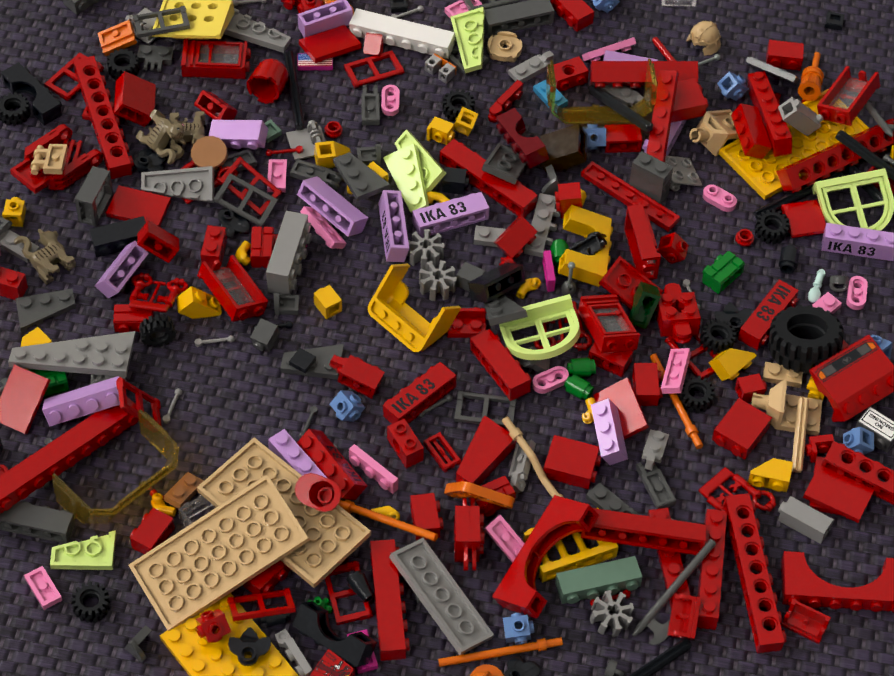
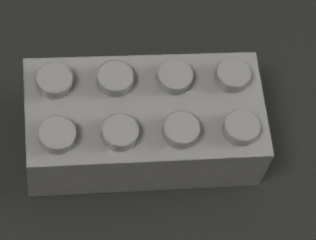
M291 211L285 212L266 270L268 293L291 295L292 290L296 289V276L301 273V260L306 257V245L310 244L312 234L309 233L311 223L308 222V215Z

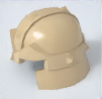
M701 21L693 26L686 42L692 40L694 46H706L703 48L704 56L712 55L720 49L721 35L716 23Z

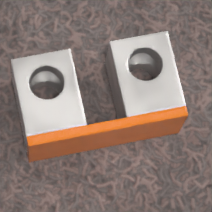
M435 53L425 61V71L431 75L438 71V79L446 84L456 75L457 66Z

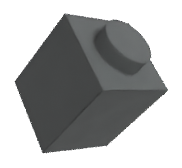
M465 262L456 275V286L470 292L468 282L485 274V270Z
M261 318L250 339L257 350L270 352L281 332L278 325Z

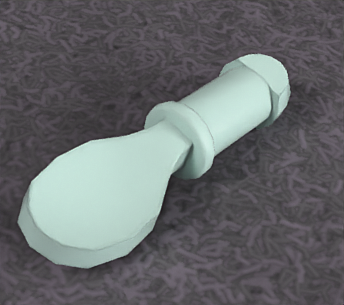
M823 269L817 271L815 282H813L814 287L808 293V300L811 303H815L821 296L819 288L822 287V281L826 274Z

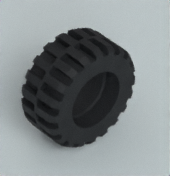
M813 305L788 307L785 311H780L770 324L768 344L770 355L779 365H783L787 370L792 369L796 373L805 372V374H810L809 369L842 350L843 325L830 311H824L821 307L815 308Z

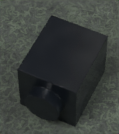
M445 167L444 171L447 174L443 177L442 192L464 195L465 188L469 187L470 177H466L467 169Z

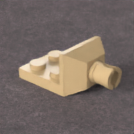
M730 109L706 111L697 127L691 129L689 133L690 139L693 140L692 142H701L714 156H718L719 149L724 146L728 139L739 138L731 116L733 112Z
M783 380L771 388L769 395L753 393L751 405L755 408L766 410V414L772 417L771 424L775 429L795 432L797 405L801 396L786 394L787 380ZM808 398L809 409L806 434L818 436L822 400Z

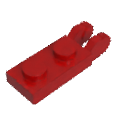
M517 80L490 107L488 119L491 123H496V117L501 115L504 110L507 111L514 100L520 99L523 94V83Z

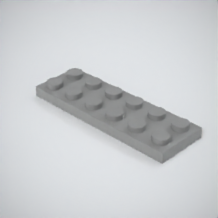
M424 538L390 554L389 558L459 655L493 638V632Z

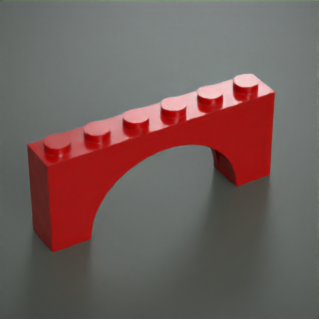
M554 495L492 598L505 609L523 613L524 615L528 614V616L537 619L548 602L536 590L535 586L536 573L542 559L564 537L577 532H590L599 514L589 504Z
M784 551L781 559L782 604L790 606L794 599L812 608H849L855 611L865 609L874 612L892 611L894 613V558L885 559L882 574L873 582L860 587H841L819 578L808 566L804 552Z

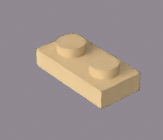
M765 362L762 380L774 384L787 380V386L801 388L803 372L796 373L792 369H785L783 365Z

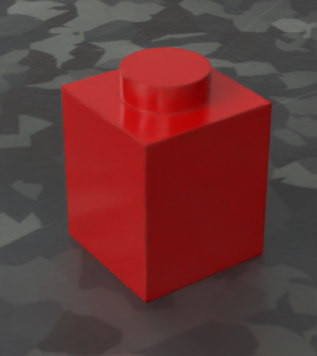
M758 373L737 378L735 391L738 398L750 403L753 393L765 394L767 385Z

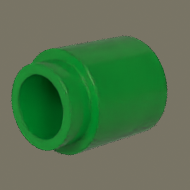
M563 239L554 240L550 246L553 266L556 267L559 266V258L569 248L567 242Z
M589 357L570 359V363H567V370L571 376L575 374L579 377H590L591 374H596L595 360Z
M575 374L572 377L569 376L564 383L565 391L580 400L590 398L594 391V387L591 386L590 382Z

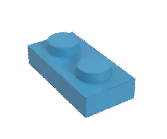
M548 79L533 86L535 94L553 113L568 106V100Z

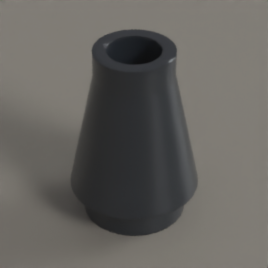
M360 570L347 577V586L363 602H367L374 597L365 574L361 573Z

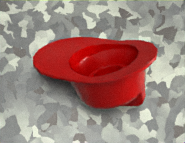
M304 474L295 485V494L298 500L316 510L328 512L337 507L340 502L341 490L338 484L318 474Z

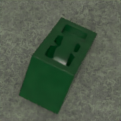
M640 281L633 297V306L629 316L633 325L644 329L647 328L661 298L658 287Z

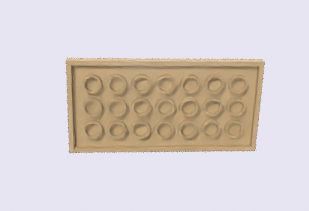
M254 437L197 487V492L215 507H218L268 474L310 539L309 542L281 559V561L315 588L371 536V530L339 505L331 511L323 512L301 503L296 497L295 485L302 475Z
M267 474L128 566L167 631L185 623L189 618L195 617L309 542L310 539Z

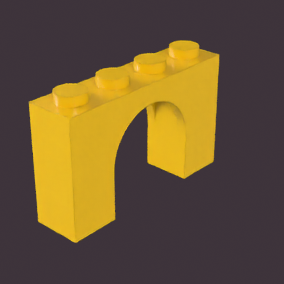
M574 205L569 207L564 214L563 229L585 238L592 232L603 233L607 236L604 238L607 241V245H605L604 249L595 253V255H585L566 249L559 258L558 274L568 277V263L574 262L573 279L597 287L600 286L599 281L608 271L607 268L610 262L609 250L612 245L610 236L613 232V227L611 226L612 218Z

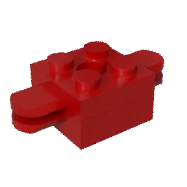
M676 283L665 285L664 294H660L661 298L655 309L661 337L674 336L676 342L688 343L692 335H699L701 317L694 292L682 293L681 286Z
M462 497V506H455L454 558L455 562H463L464 571H468V562H471L472 571H476V562H479V556L484 552V514H480V506H475L474 497H470V506H467L466 497Z

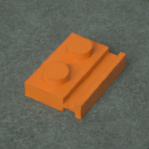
M130 20L98 33L103 49L102 52L105 56L110 55L111 52L114 53V50L120 51L122 48L125 49L137 43Z

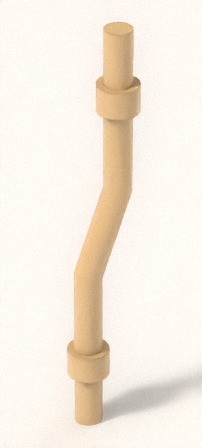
M508 416L503 418L502 422L509 430L510 437L513 441H517L528 456L540 482L552 498L554 495L564 497L557 492L547 478L536 454L523 438L522 431L515 427Z

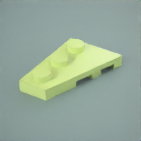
M116 530L108 532V535L100 537L96 535L90 537L89 540L73 541L52 547L50 568L113 570Z

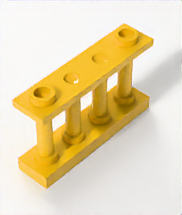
M530 528L526 532H524V543L526 542L534 528ZM580 532L573 533L572 536L580 552L573 555L568 554L562 540H560L555 546L561 559L550 561L546 554L541 561L543 565L540 566L539 578L543 583L556 578V573L595 565L615 558L618 552L617 543L596 540L598 546L590 549L587 548L583 538H580Z

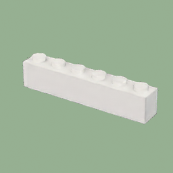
M357 8L349 23L350 31L355 37L365 38L366 32L382 34L383 43L418 51L423 54L433 55L435 53L446 59H449L455 45V32Z

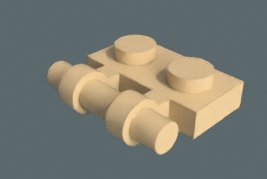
M49 144L48 149L38 145L37 149L34 150V160L30 165L31 174L37 175L41 169H43L44 174H63L68 152L67 144Z

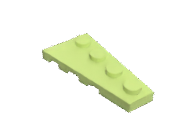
M484 7L450 17L465 73L482 69Z
M405 130L395 142L398 150L413 143L417 146L426 192L432 191L447 173L410 131Z
M413 143L384 156L383 159L399 191H401L409 211L412 213L413 210L428 207L429 202L417 146Z

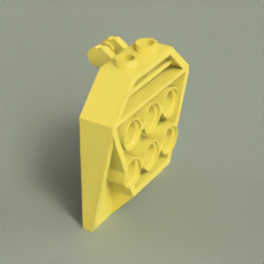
M163 0L159 11L185 6L190 29L152 35V37L197 40L221 39L235 13L233 0ZM181 13L163 16L165 27L183 23ZM158 17L156 18L153 29L160 28Z

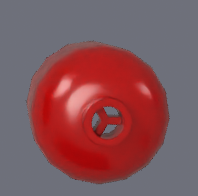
M276 59L261 61L247 81L249 94L252 95L253 93L258 98L257 101L265 104L273 103L277 100L289 78L286 66Z

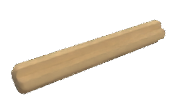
M803 397L799 398L797 405L792 455V472L801 473L803 470L809 399Z

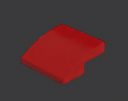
M817 200L781 205L782 213L789 219V233L792 238L824 233L826 222Z

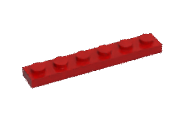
M660 70L651 122L654 129L649 134L647 154L665 163L679 73L678 71Z
M592 161L581 171V177L625 205L645 204L649 220L669 232L679 222V215Z
M668 508L648 510V516L671 519ZM657 549L666 589H668L684 570L680 553ZM687 580L675 594L690 595ZM672 596V597L670 598V600H669V601H670V605H671V609H672L673 596Z

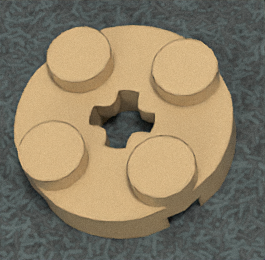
M500 31L497 35H492L488 39L487 45L489 57L492 60L515 62L522 52L521 39L519 40L516 34L509 31Z

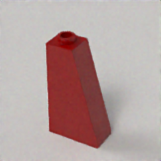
M484 416L456 472V482L466 481L480 485L515 448L516 441H513L510 437V432L487 416Z

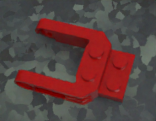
M61 124L27 146L24 152V160L11 168L10 172L12 176L35 194L45 187L50 190H63L90 172L92 166H99L104 156L98 149H93L66 165L63 174H44L43 169L37 175L31 174L30 165L34 160L33 153L38 145L48 149L49 144H63L64 139L70 140L73 133L72 129L65 124Z

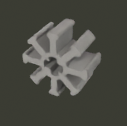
M424 229V238H421L417 231L412 233V241L408 240L409 251L407 256L410 255V264L415 266L421 260V268L426 270L427 261H432L434 267H438L439 258L444 259V243L441 244L442 236L437 233L436 236L430 239V229Z
M440 260L439 268L436 269L432 264L433 262L429 261L426 263V270L421 268L419 271L420 293L424 295L430 291L429 300L436 301V294L440 292L443 300L449 299V291L453 293L456 291L457 277H455V268L451 266V268L446 270V261Z
M608 590L605 591L601 600L599 597H596L591 607L593 612L590 622L594 624V622L603 621L597 631L604 635L607 625H610L612 637L619 635L622 627L624 630L628 629L633 619L630 616L634 606L633 603L621 606L626 597L622 592L619 593L616 602H613L612 591Z

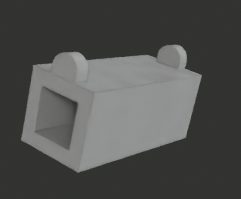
M791 97L778 106L783 121L806 136L822 127L820 122L823 120V116L817 115L798 99Z
M791 496L787 502L783 501L778 509L780 513L778 521L820 544L834 523L833 518L824 515Z

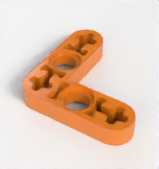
M466 481L448 483L444 494L449 497L458 499L474 497L508 509L513 508L515 500L514 497Z

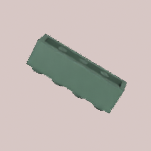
M632 556L556 573L555 584L561 603L574 604L583 599H595L604 595L605 591L608 590L612 591L611 595L619 591L635 590L641 587L642 574L636 557Z

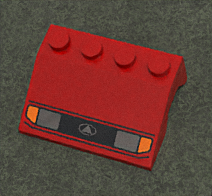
M870 335L864 336L809 369L818 391L828 398L834 410L831 418L833 422L847 421L894 392V365Z

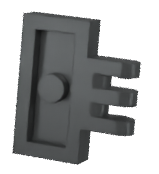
M139 44L137 57L139 62L144 63V71H148L149 66H151V71H155V67L158 66L157 71L162 72L163 64L172 65L175 51L174 47Z

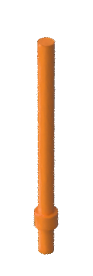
M652 354L650 359L652 363H657L658 371H661V381H663L665 370L657 354ZM677 393L669 394L686 427L685 432L687 436L692 439L696 449L702 448L703 443L698 435L699 431L696 425L692 424Z
M340 500L338 503L348 513L353 512L432 541H436L438 538L437 533L357 506L352 501Z
M562 637L548 640L541 638L531 643L440 658L438 663L439 667L534 650H538V652L546 651L547 648L562 646L563 641Z

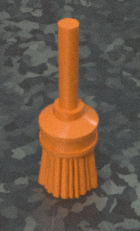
M819 52L814 53L812 65L803 70L801 83L798 87L799 96L806 101H816L821 95L824 73L818 67L821 57Z

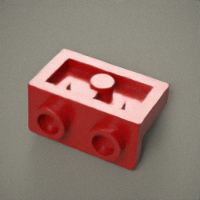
M478 307L461 308L447 331V338H471L486 331V309Z

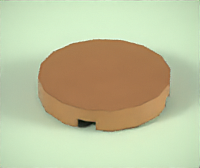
M205 136L198 139L191 149V158L197 167L213 166L214 170H216L226 162L228 157L225 143L214 136Z

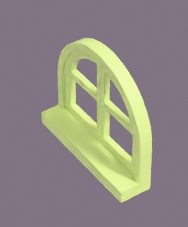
M885 168L817 181L812 186L813 195L817 194L820 208L827 223L844 225L835 215L856 211L860 228L882 231L892 218L894 197ZM879 183L883 201L861 205L857 187ZM849 188L854 207L832 211L827 193ZM884 205L880 220L868 227L863 209Z
M570 294L523 306L522 308L526 310L528 317L499 324L505 346L509 349L510 353L525 360H544L558 356L569 350L580 336V325ZM564 317L567 318L568 327L545 333L542 323ZM536 326L538 335L514 341L512 331ZM569 332L563 341L550 347L548 337ZM541 340L543 349L532 350L519 345Z

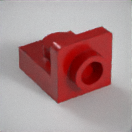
M833 434L809 436L808 443L805 445V454L809 456L811 463L816 461L818 453H827L834 441Z

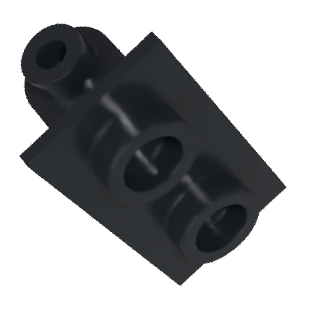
M592 232L586 239L576 241L568 249L585 255H590L589 249H591L592 254H595L605 248L607 241L604 238L607 236L600 232Z

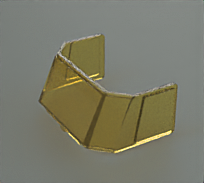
M648 59L644 98L632 107H629L642 117L651 113L653 105L656 103L657 79L654 63L651 62V59ZM550 60V65H547L546 94L549 109L555 117L565 124L632 123L608 106L593 105V107L570 108L558 106L555 103L556 80L553 60Z
M141 409L138 410L141 434L167 458L166 466L146 481H142L136 489L121 499L111 509H91L54 473L52 475V483L56 501L65 510L73 513L74 519L77 518L83 524L108 523L166 479L177 468L179 446L168 435V432L146 412H143Z

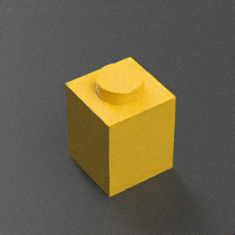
M330 285L314 292V305L325 319L342 312V300Z

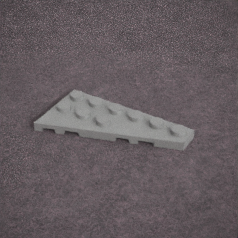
M135 331L15 347L11 350L8 363L9 367L12 368L15 364L24 369L127 377L136 334Z

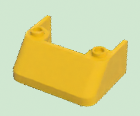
M408 263L392 264L368 304V313L411 351L422 352L447 333L461 307H442L438 316L434 317L431 323H429L405 303L409 296V289L402 282V279L410 265Z

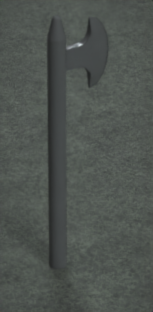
M867 101L864 105L866 110L886 135L893 137L894 124H887L872 104Z
M710 539L637 624L632 634L633 637L648 627L654 633V637L649 643L650 645H658L668 638L670 619L666 623L661 624L654 617L715 547V541Z

